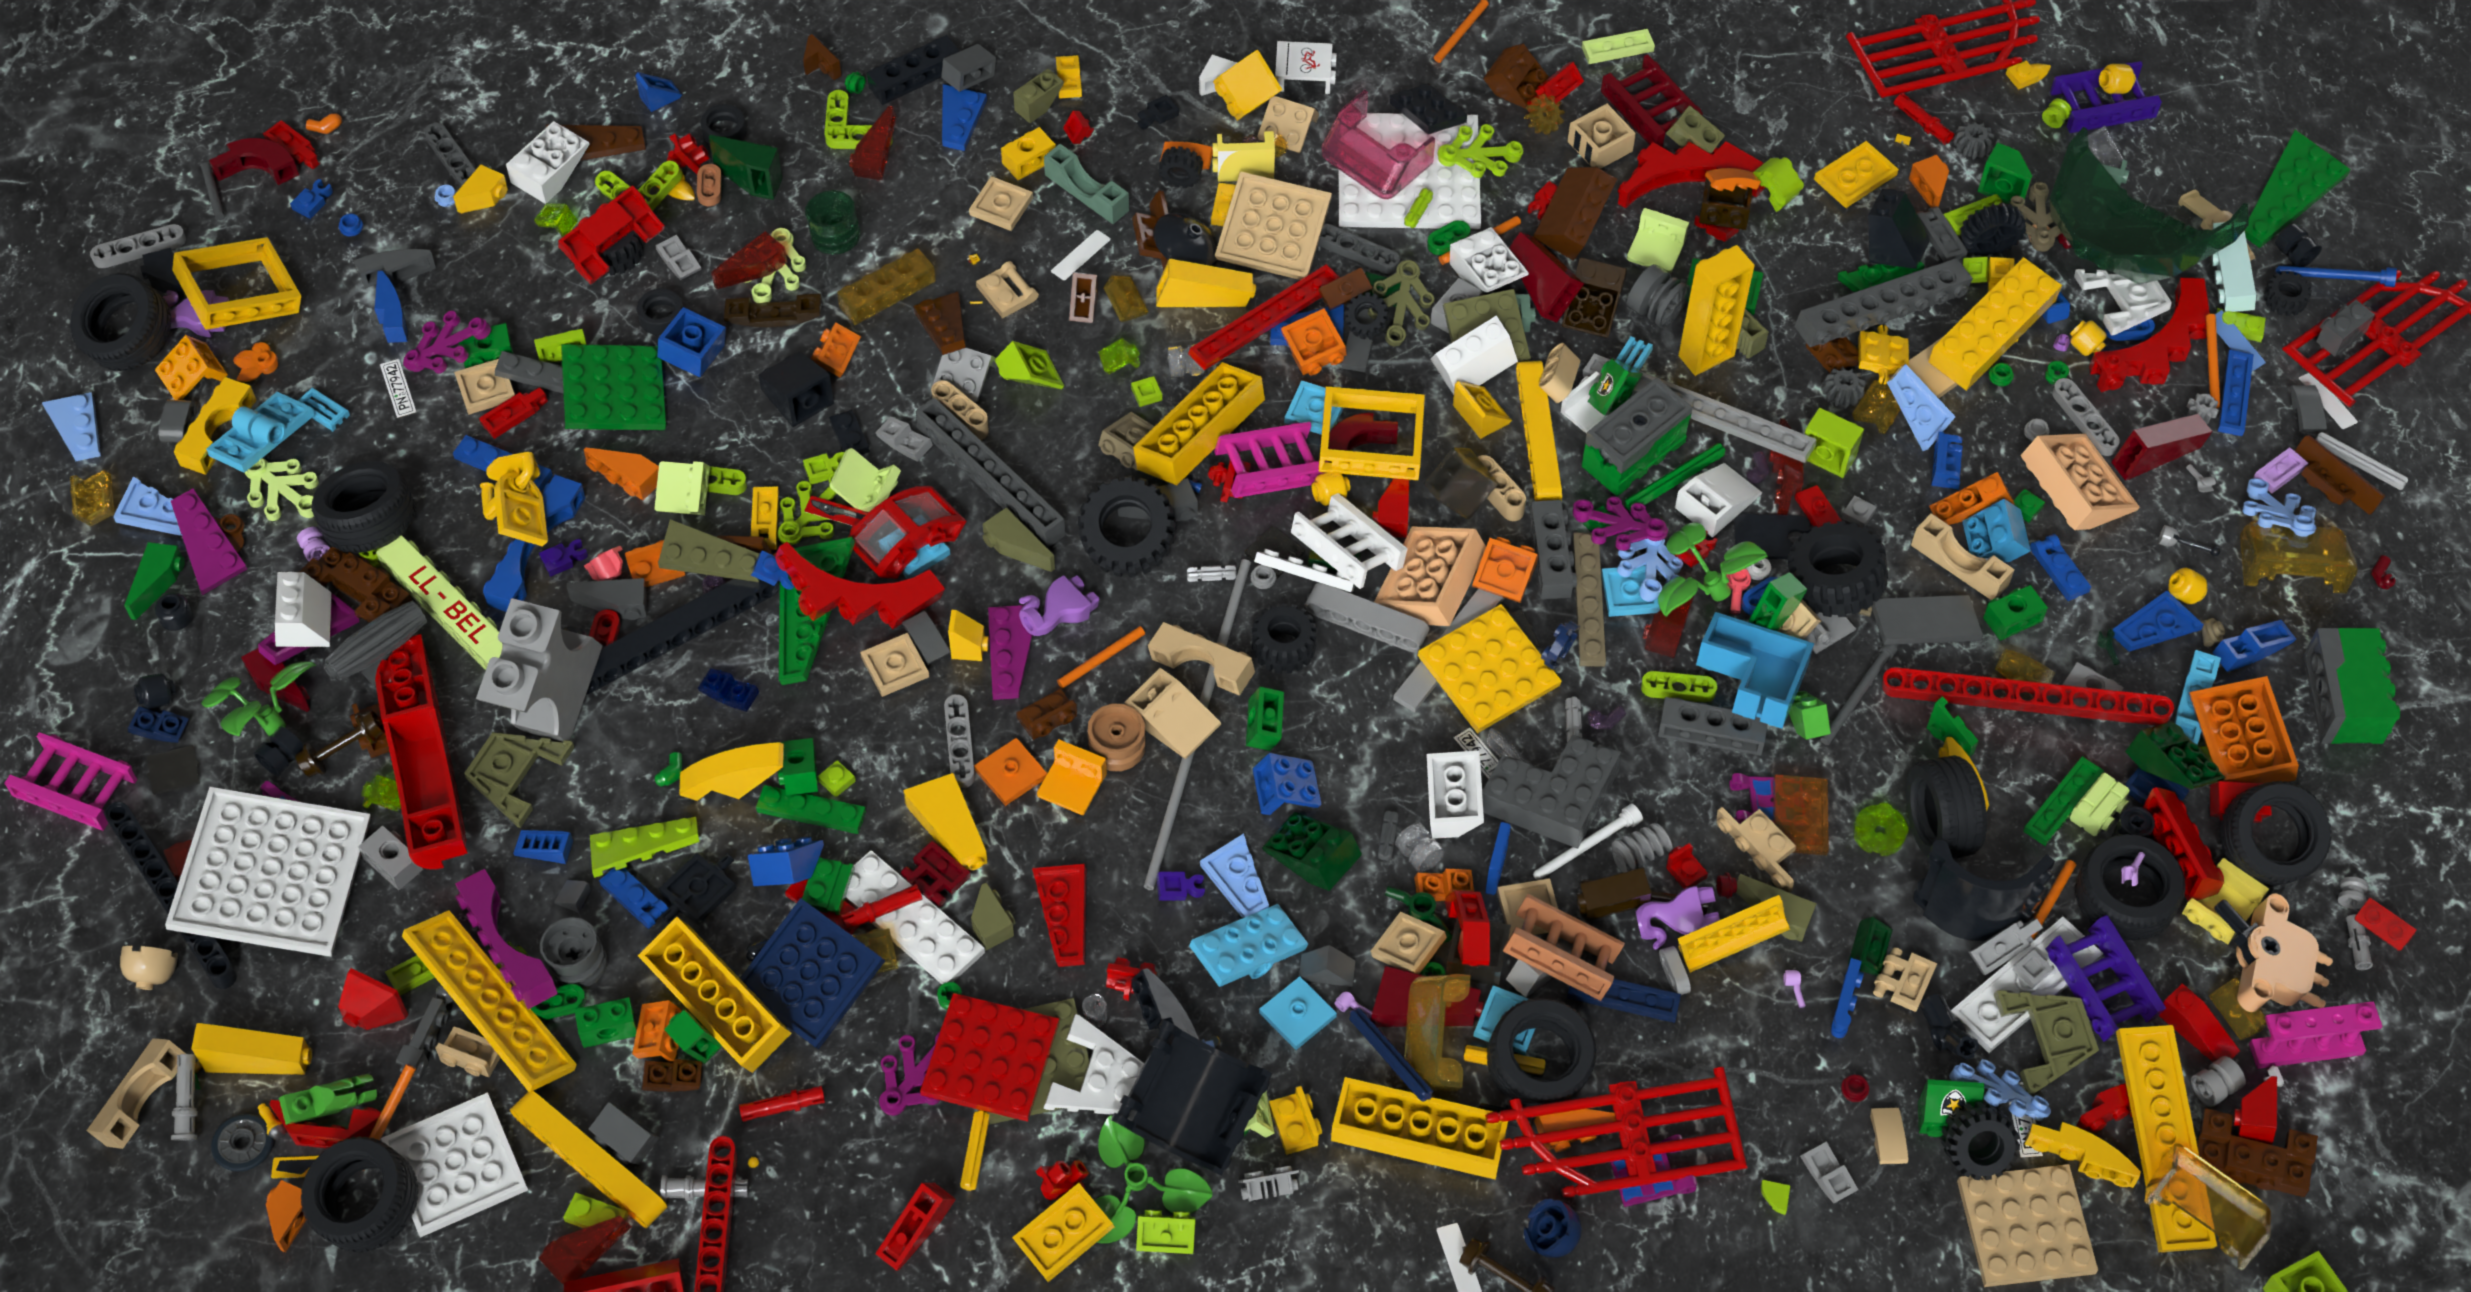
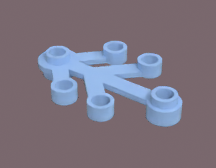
M2257 478L2249 480L2247 486L2248 496L2254 500H2262L2269 506L2258 504L2254 501H2245L2242 512L2249 516H2255L2258 512H2261L2257 522L2260 527L2271 528L2273 524L2290 528L2294 534L2301 537L2315 533L2316 525L2314 524L2316 509L2314 507L2304 505L2301 507L2299 515H2295L2294 510L2299 507L2301 500L2299 495L2293 493L2286 494L2284 505H2282L2267 493L2268 482Z
M1665 539L1661 541L1641 540L1631 543L1629 550L1618 551V555L1625 559L1620 562L1617 568V572L1621 576L1629 577L1634 569L1646 565L1645 579L1639 589L1640 596L1645 601L1651 602L1657 599L1662 591V585L1656 580V569L1667 579L1665 584L1676 577H1680L1676 574L1680 572L1683 562L1667 550V547L1664 545ZM1647 548L1645 554L1632 559L1635 551ZM1657 552L1668 561L1667 564L1657 556Z
M1982 1059L1976 1067V1070L1987 1079L1975 1075V1070L1966 1063L1956 1065L1949 1075L1952 1081L1984 1083V1088L1988 1089L1984 1095V1100L1995 1107L2002 1103L2012 1102L2008 1109L2017 1117L2022 1118L2024 1115H2028L2037 1121H2042L2044 1117H2048L2051 1113L2049 1103L2044 1098L2038 1095L2031 1096L2018 1084L2020 1077L2016 1073L2006 1070L2000 1079L1993 1073L1996 1067L1988 1060Z

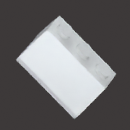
M1497 316L1443 348L1431 358V361L1453 395L1455 384L1458 381L1480 386L1518 362L1510 336Z
M278 572L275 612L276 647H330L331 592L304 572Z
M1480 750L1427 754L1432 839L1459 837L1484 823Z

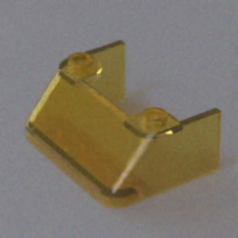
M2175 1143L2146 1187L2144 1201L2146 1204L2150 1205L2153 1202L2158 1206H2170L2173 1203L2219 1236L2221 1250L2232 1258L2235 1256L2238 1258L2237 1268L2241 1271L2246 1268L2271 1237V1210L2269 1207L2181 1144Z

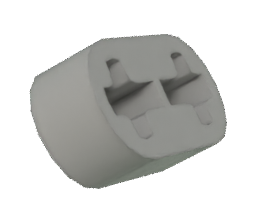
M1675 946L1660 949V961L1672 991L1681 995L1690 993V981Z

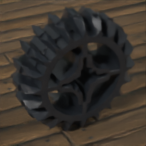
M2003 202L1999 205L1993 203L1989 207L1984 206L1981 210H1975V214L1968 215V220L1963 221V226L1960 228L1961 239L1969 253H1974L1976 256L2003 253L2006 249L2011 250L2013 245H2018L2019 240L2024 238L2026 221L2018 207H2013L2012 204L2005 205Z

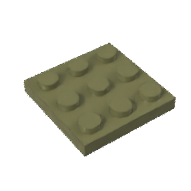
M1514 289L1443 304L1451 343L1497 316L1510 336L1518 362L1531 360Z

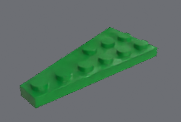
M2295 130L2244 227L2246 239L2258 248H2261L2346 178L2351 169Z
M853 537L794 549L815 567L843 579L855 541ZM780 582L779 682L782 685L807 681L831 610L813 621L809 615L803 614L799 608L798 600L802 591L797 590L795 587L792 590L786 589Z

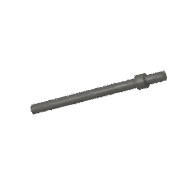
M1899 644L1882 645L1879 649L1878 657L1830 724L1831 734L1821 737L1820 740L1823 744L1829 745L1883 666L1894 657L1898 651L1897 646Z

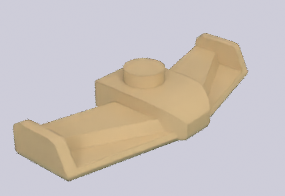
M2196 189L2183 194L2178 202L2180 206L2184 205L2203 219L2200 226L2207 234L2212 233L2213 223L2238 221L2229 211H2221L2200 196ZM2247 244L2249 258L2251 261L2255 259L2254 253L2251 251L2249 245Z

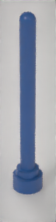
M2278 266L2276 268V273L2279 274L2281 271H2286V274L2292 271L2294 275L2300 274L2301 277L2380 281V284H2384V287H2395L2397 268L2386 267V270L2381 269V272Z

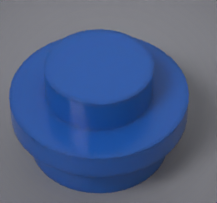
M346 214L340 219L339 230L345 236H355L363 229L362 220L355 214Z

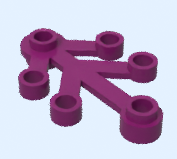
M448 311L443 317V321L446 324L439 335V327L434 322L429 321L423 325L422 332L424 336L418 346L405 355L403 365L406 369L413 372H419L424 368H428L437 374H441L447 369V363L441 357H436L433 360L429 359L431 356L437 354L455 359L458 363H463L468 359L469 353L462 346L451 348V346L471 336L482 340L490 334L491 326L485 319L476 317L469 322L467 328L450 336L454 327L460 323V316L455 311ZM438 335L434 344L428 347L431 340Z
M1608 498L1606 509L1610 513H1616L1617 516L1593 510V504L1588 500H1577L1573 504V516L1578 522H1587L1591 519L1611 524V526L1605 528H1595L1592 530L1591 540L1595 544H1604L1607 537L1629 530L1637 531L1629 535L1620 534L1616 537V548L1626 551L1630 549L1631 543L1645 539L1661 541L1668 535L1666 523L1658 518L1652 519L1647 513L1645 505L1641 503L1632 504L1629 514L1623 507L1620 498ZM1634 519H1640L1641 522L1634 521Z
M939 1032V1033L936 1035V1037H935V1045H936V1042H937V1039H938V1037H939L940 1032ZM904 1035L899 1039V1049L903 1054L905 1080L898 1088L895 1072L898 1069L897 1059L892 1055L882 1058L881 1069L885 1073L886 1091L881 1094L879 1105L885 1114L896 1116L902 1113L906 1106L925 1103L936 1105L940 1102L938 1099L921 1096V1093L908 1094L913 1087L922 1086L935 1045L915 1067L913 1051L916 1045L914 1038L910 1035ZM905 1042L912 1043V1045L907 1048L902 1046ZM887 1062L894 1063L891 1068L885 1067ZM891 1098L898 1099V1101L894 1104L888 1102V1100Z

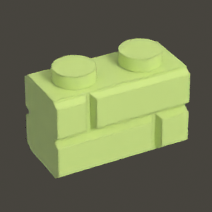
M2102 773L2074 807L2070 820L2079 827H2083L2085 831L2093 836H2097L2101 830L2107 832L2115 821V818L2112 816L2116 812L2121 814L2127 807L2129 801L2126 798L2130 791L2129 788L2120 782H2116L2108 774Z

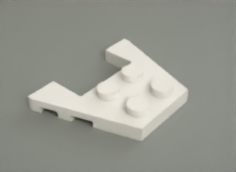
M2085 269L2075 270L2074 278L2082 290L2107 287L2122 312L2104 314L2103 323L2111 336L2170 310L2172 302L2152 272L2121 271L2120 275L2108 274L2106 270H2097L2096 274L2085 273Z
M1075 1014L1067 1040L1093 1049L1092 1056L1080 1092L1053 1082L1044 1109L1067 1108V1111L1078 1112L1079 1109L1094 1110V1113L1112 1115L1114 1112L1118 1113L1122 1105L1120 1103L1122 1096L1129 1095L1145 1063L1083 1017Z

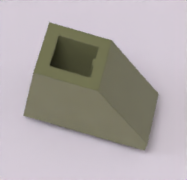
M1046 69L1013 92L1015 111L1027 122L1032 123L1049 110L1064 84L1063 80L1050 69Z
M987 883L981 885L971 916L973 932L985 948V951L1013 937V925L1016 924L1009 910L1004 911L1002 908V900L995 889L991 890Z

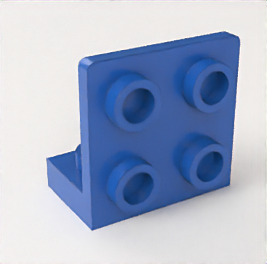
M1269 753L1253 768L1261 814L1271 815L1284 802L1313 808L1321 806L1314 765L1311 760Z

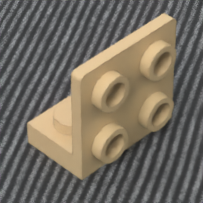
M1274 96L1269 101L1257 139L1264 142V132L1274 131L1275 146L1300 153L1311 121L1317 123L1319 113L1315 108Z

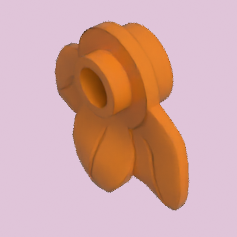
M264 342L255 343L252 350L241 351L234 357V363L239 368H242L236 379L237 381H252L258 378L261 373L270 374L277 369L278 358L271 351L268 344Z

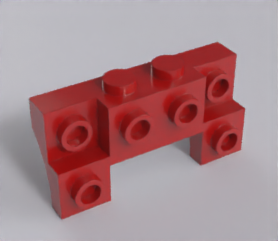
M632 185L608 204H602L595 214L583 218L576 228L558 240V247L575 264V269L591 285L609 272V266L599 255L633 230L647 243L661 233L665 225L657 218L644 197Z

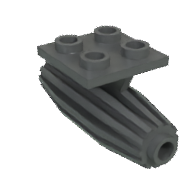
M410 601L382 614L349 636L325 659L327 665L324 666V670L331 679L337 678L340 681L361 672L376 689L375 676L381 660H386L394 650L407 642L427 622L425 615L414 601Z

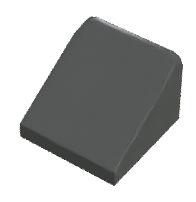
M567 880L554 903L579 913L591 892L589 883Z

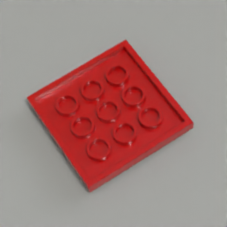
M953 993L920 1090L921 1096L1028 1122L1060 1024L1059 1018Z

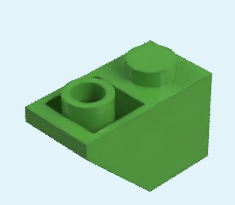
M1806 691L1797 692L1789 712L1796 733L1806 740L1831 734L1827 705Z

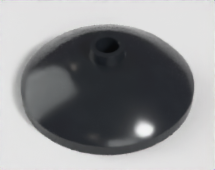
M1169 213L1162 216L1155 224L1153 230L1154 241L1159 251L1167 260L1175 259L1214 266L1218 261L1215 257L1218 246L1217 240L1212 231L1197 218L1182 213Z

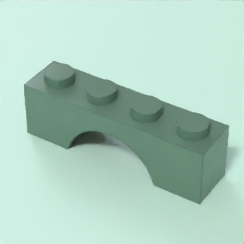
M1062 144L1057 145L1044 156L1045 176L1111 224H1114L1129 212V193L1112 180L1104 185L1092 179L1081 166L1077 155Z

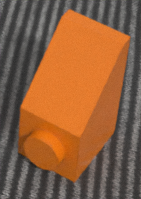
M1938 155L1912 165L1909 180L1930 208L1939 207L1949 169Z
M281 1180L277 1187H274L269 1192L266 1208L274 1240L280 1250L286 1253L306 1222L301 1206V1188Z

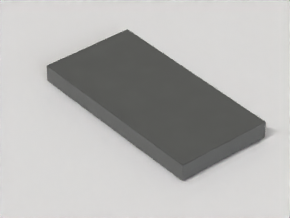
M1969 595L1882 598L1877 602L1873 601L1871 606L1884 645L1981 641L1983 637Z

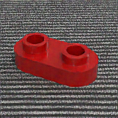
M608 609L598 612L593 619L589 636L593 637L602 646L615 642L621 626L618 614Z

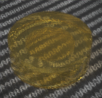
M1274 134L1275 158H1279L1287 152L1288 142L1284 136Z

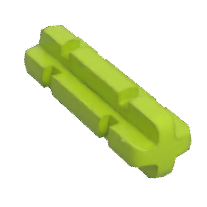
M1423 188L1420 191L1419 197L1416 198L1409 210L1410 212L1404 218L1405 226L1410 228L1416 227L1419 222L1418 220L1421 219L1428 207L1427 204L1433 198L1431 190Z

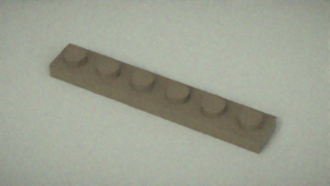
M1573 533L1574 572L1577 576V587L1575 588L1577 624L1580 626V630H1577L1579 666L1605 667L1606 653L1599 544L1592 542V533Z

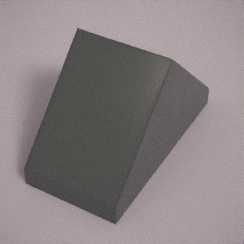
M1328 945L1301 955L1299 976L1305 982L1353 987L1356 960Z

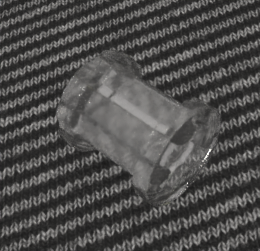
M1098 994L1086 997L1082 1003L1083 1018L1096 1028L1102 1027L1107 1021V1003Z

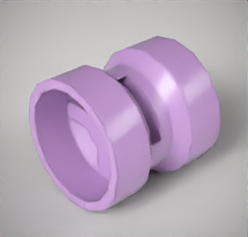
M318 527L306 528L297 536V542L304 549V555L308 561L312 558L319 560L330 549L328 543L323 540V534Z

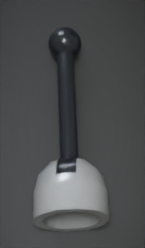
M2164 525L2158 539V544L2174 546L2179 542L2208 551L2212 556L2220 554V548L2217 546L2209 547L2180 538L2179 533L2173 527Z

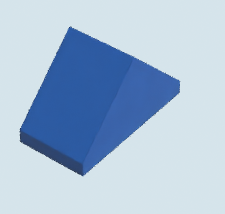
M637 72L635 75L640 98L651 112L680 99L682 96L671 80Z

